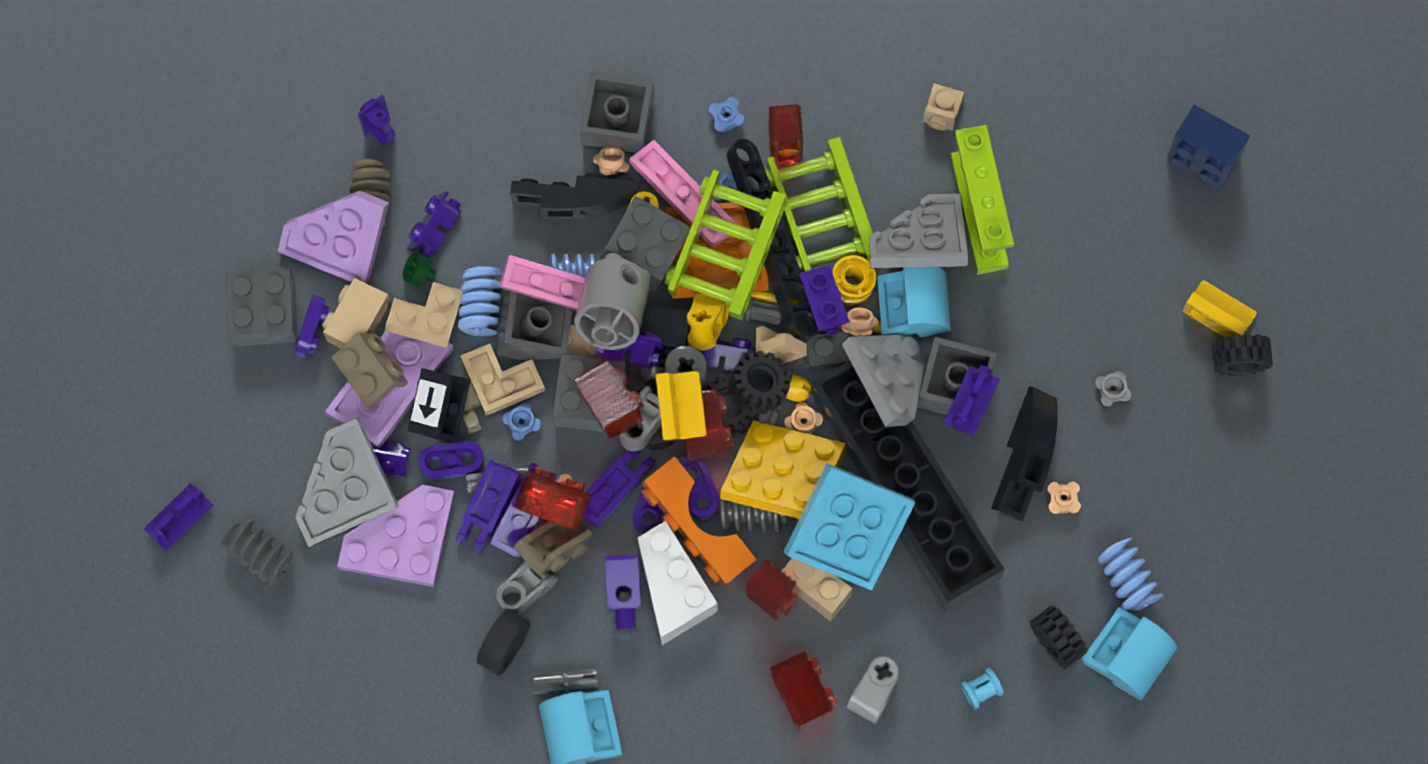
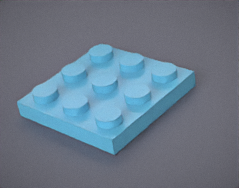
M827 463L787 543L784 553L788 557L872 590L916 502L907 496Z

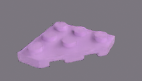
M359 190L290 219L283 226L278 252L352 282L356 278L368 284L389 202Z
M421 485L397 501L399 505L397 508L372 518L344 535L337 565L338 569L435 587L455 492L453 490Z

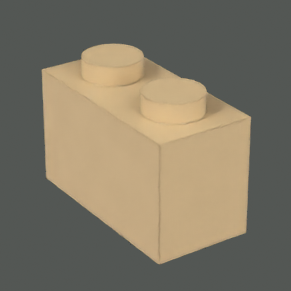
M354 278L350 286L345 285L338 298L340 304L334 313L330 312L323 323V333L327 342L342 348L357 333L375 334L391 306L389 295Z
M792 558L780 572V582L830 622L851 598L853 588L839 577Z

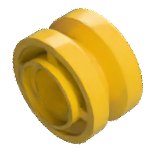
M849 255L838 260L833 267L832 273L843 305H860L869 298L876 283V272L874 268H870L868 260L861 256ZM852 276L858 280L859 284L851 285L846 281L845 277Z

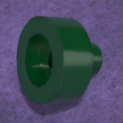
M419 252L412 253L405 263L403 280L415 286H420L425 280L431 282L435 279L436 270L431 268L430 257Z

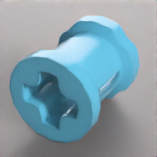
M991 668L986 669L984 675L969 683L966 681L960 683L965 698L974 710L979 708V703L988 698L1004 694L1003 688Z

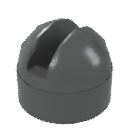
M660 363L659 366L653 365L652 368L641 366L640 369L642 381L648 384L649 379H654L653 386L657 385L656 374L666 373V367L663 363Z

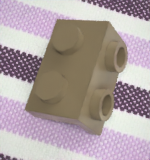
M357 333L331 358L366 407L374 408L395 387H405L409 382L403 375L404 369L396 360L390 357L385 350V342L378 335L373 333Z
M558 516L520 539L514 548L540 577L549 570H552L554 573L557 572L569 561L570 557L576 560L588 549L586 543L593 534L588 529L577 536L564 520Z

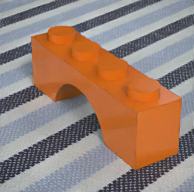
M674 456L640 483L644 487L641 493L651 506L654 507L657 504L665 515L662 516V520L667 522L672 532L678 530L685 541L682 544L693 558L699 556L706 565L703 571L714 584L719 582L723 586L757 559L737 534L717 537L703 532L696 526L688 509V498L695 481Z

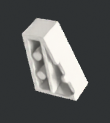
M666 521L637 538L662 645L718 612V603Z

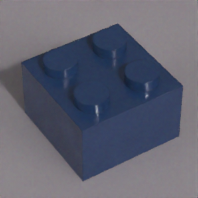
M1194 104L1175 134L1167 157L1171 159L1176 167L1182 170L1189 169L1198 174L1199 178L1206 184L1211 186L1217 185L1223 188L1240 160L1250 135Z

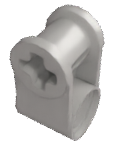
M648 386L641 391L631 409L620 423V442L629 451L643 449L658 428L662 426L659 399ZM636 427L643 433L639 437L632 438L625 432L629 428Z
M525 561L498 588L496 595L499 610L502 613L504 610L509 609L521 615L537 599L544 596L556 584L558 578L555 575L550 576L547 572L539 577ZM508 593H516L521 597L520 601L515 605H507L504 603L503 598Z
M885 656L874 659L862 681L856 687L847 705V709L876 724L897 683L898 666L895 661ZM884 667L889 668L891 678L885 677L882 681L878 680V673L875 670L882 671Z

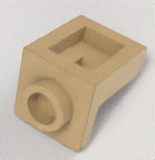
M934 84L924 111L923 122L928 123L930 127L937 130H946V128L953 130L964 92Z
M764 326L756 328V353L757 351H763V357H766L770 352L774 354L773 361L776 362L780 358L783 361L782 364L807 356V344L794 338L793 335L788 333L778 334Z

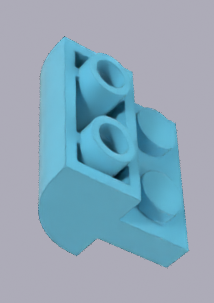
M903 267L904 271L877 276L882 335H910L917 333L920 337L951 332L946 272L942 268Z
M1118 607L1087 651L1088 653L1082 658L1084 665L1112 680L1114 686L1141 701L1178 647L1174 640L1155 623L1145 617L1141 620Z
M609 690L582 694V691L565 694L544 701L539 705L551 764H585L591 761L617 758L622 755Z

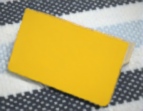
M1205 280L1201 281L1196 291L1191 294L1182 311L1221 336H1229L1231 338L1234 335L1243 336L1257 315L1255 310Z
M693 371L677 374H656L663 440L674 441L705 437L707 430L700 373Z

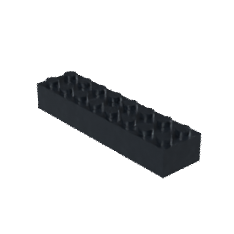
M851 361L811 382V395L839 440L845 443V449L862 477L907 496L916 502L899 536L944 609H950L1001 579L1005 570L912 421L904 426L885 427Z

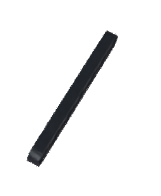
M748 139L737 140L727 150L726 156L738 191L765 200V198L771 199L773 191L756 145ZM736 150H744L749 157V161L742 160ZM746 177L755 179L759 189L751 188L747 183ZM744 207L751 230L754 228L759 229L764 217L760 216L757 211ZM781 217L775 233L779 245H771L764 262V267L788 334L805 343L817 334L818 328L799 277L801 270ZM777 262H781L787 267L788 275L781 274L778 271ZM787 291L797 295L799 304L789 301L786 294ZM797 320L807 324L809 333H804L798 328Z

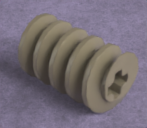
M373 159L355 160L352 162L354 172L351 173L350 180L353 184L350 185L349 192L352 194L360 190L388 202L389 196L381 193V191L389 190L390 184L382 181V179L390 178L391 172L383 169L384 164L380 161ZM386 219L384 220L383 226L387 225Z

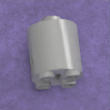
M616 253L607 254L604 259L598 260L591 265L586 274L575 316V328L580 337L593 346L608 350L626 348L634 343L640 332L648 299L650 273L645 269H641L635 263L623 259Z

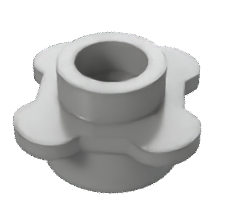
M1116 371L1106 377L1099 376L1095 381V386L1100 390L1102 396L1100 401L1104 406L1110 407L1114 402H1127L1130 400L1132 393L1127 389L1126 375L1123 372ZM1110 387H1116V391H1111Z

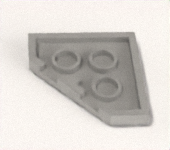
M928 194L920 200V205L912 211L907 209L890 222V227L882 233L877 231L869 237L870 268L967 266L968 252L960 194Z
M911 334L849 337L842 343V346L885 427L907 425L915 418L925 366V359L920 352L919 344Z
M359 417L326 431L318 459L314 464L304 497L295 516L308 547L399 506Z

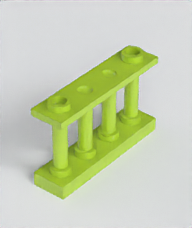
M987 125L955 130L959 151L951 153L950 159L958 194L961 196L962 211L976 273L978 275L1008 269L1009 262L1005 248L1014 247V241Z
M840 137L828 140L827 152H824L823 156L781 169H777L773 156L767 158V169L765 171L771 188L773 187L774 191L785 195L782 181L825 168L828 171L834 170L837 179L833 181V185L787 198L788 202L783 212V218L801 273L810 271L811 267L855 254L863 256V258L870 262L869 237L873 232ZM834 197L838 199L843 198L846 206L843 213L796 226L791 210ZM846 225L848 228L853 227L856 238L852 239L853 242L806 255L802 238Z
M713 169L711 176H705L701 184L699 194L703 195L678 263L676 267H670L665 284L669 285L668 291L673 296H677L679 288L682 286L724 301L726 306L730 307L728 310L730 316L743 321L788 201L785 194L773 191L771 199L765 198V200L720 185V172ZM714 196L760 212V216L764 217L760 228L751 230L709 215L708 212ZM703 226L749 242L748 246H751L752 250L748 259L743 257L740 260L698 245L697 241ZM694 256L737 272V276L741 277L737 289L732 287L729 290L685 274L691 257Z

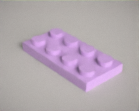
M385 331L381 336V339L386 344L385 350L392 359L404 369L403 375L409 383L405 387H395L374 408H367L347 381L326 409V416L340 425L359 417L370 444L379 450L413 405L421 368L438 371L454 350L453 344L449 342L446 348Z

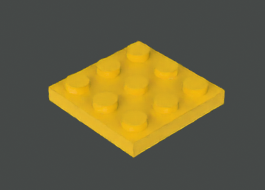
M753 421L720 490L721 499L800 519L826 464L839 467L845 454V443Z

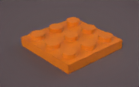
M732 202L718 203L737 225L751 229L743 206ZM673 207L665 208L666 214L691 227ZM699 236L697 241L698 245L740 260L743 257L748 259L752 247L748 246L749 242L733 236H729L714 249L701 236ZM687 237L685 238L683 244L681 245L679 251L673 259L670 267H676ZM694 256L691 257L685 273L729 290L732 287L737 289L741 279L740 276H737V272ZM764 265L754 292L768 291V277ZM680 286L677 296L672 295V299L695 297L696 293L699 292Z

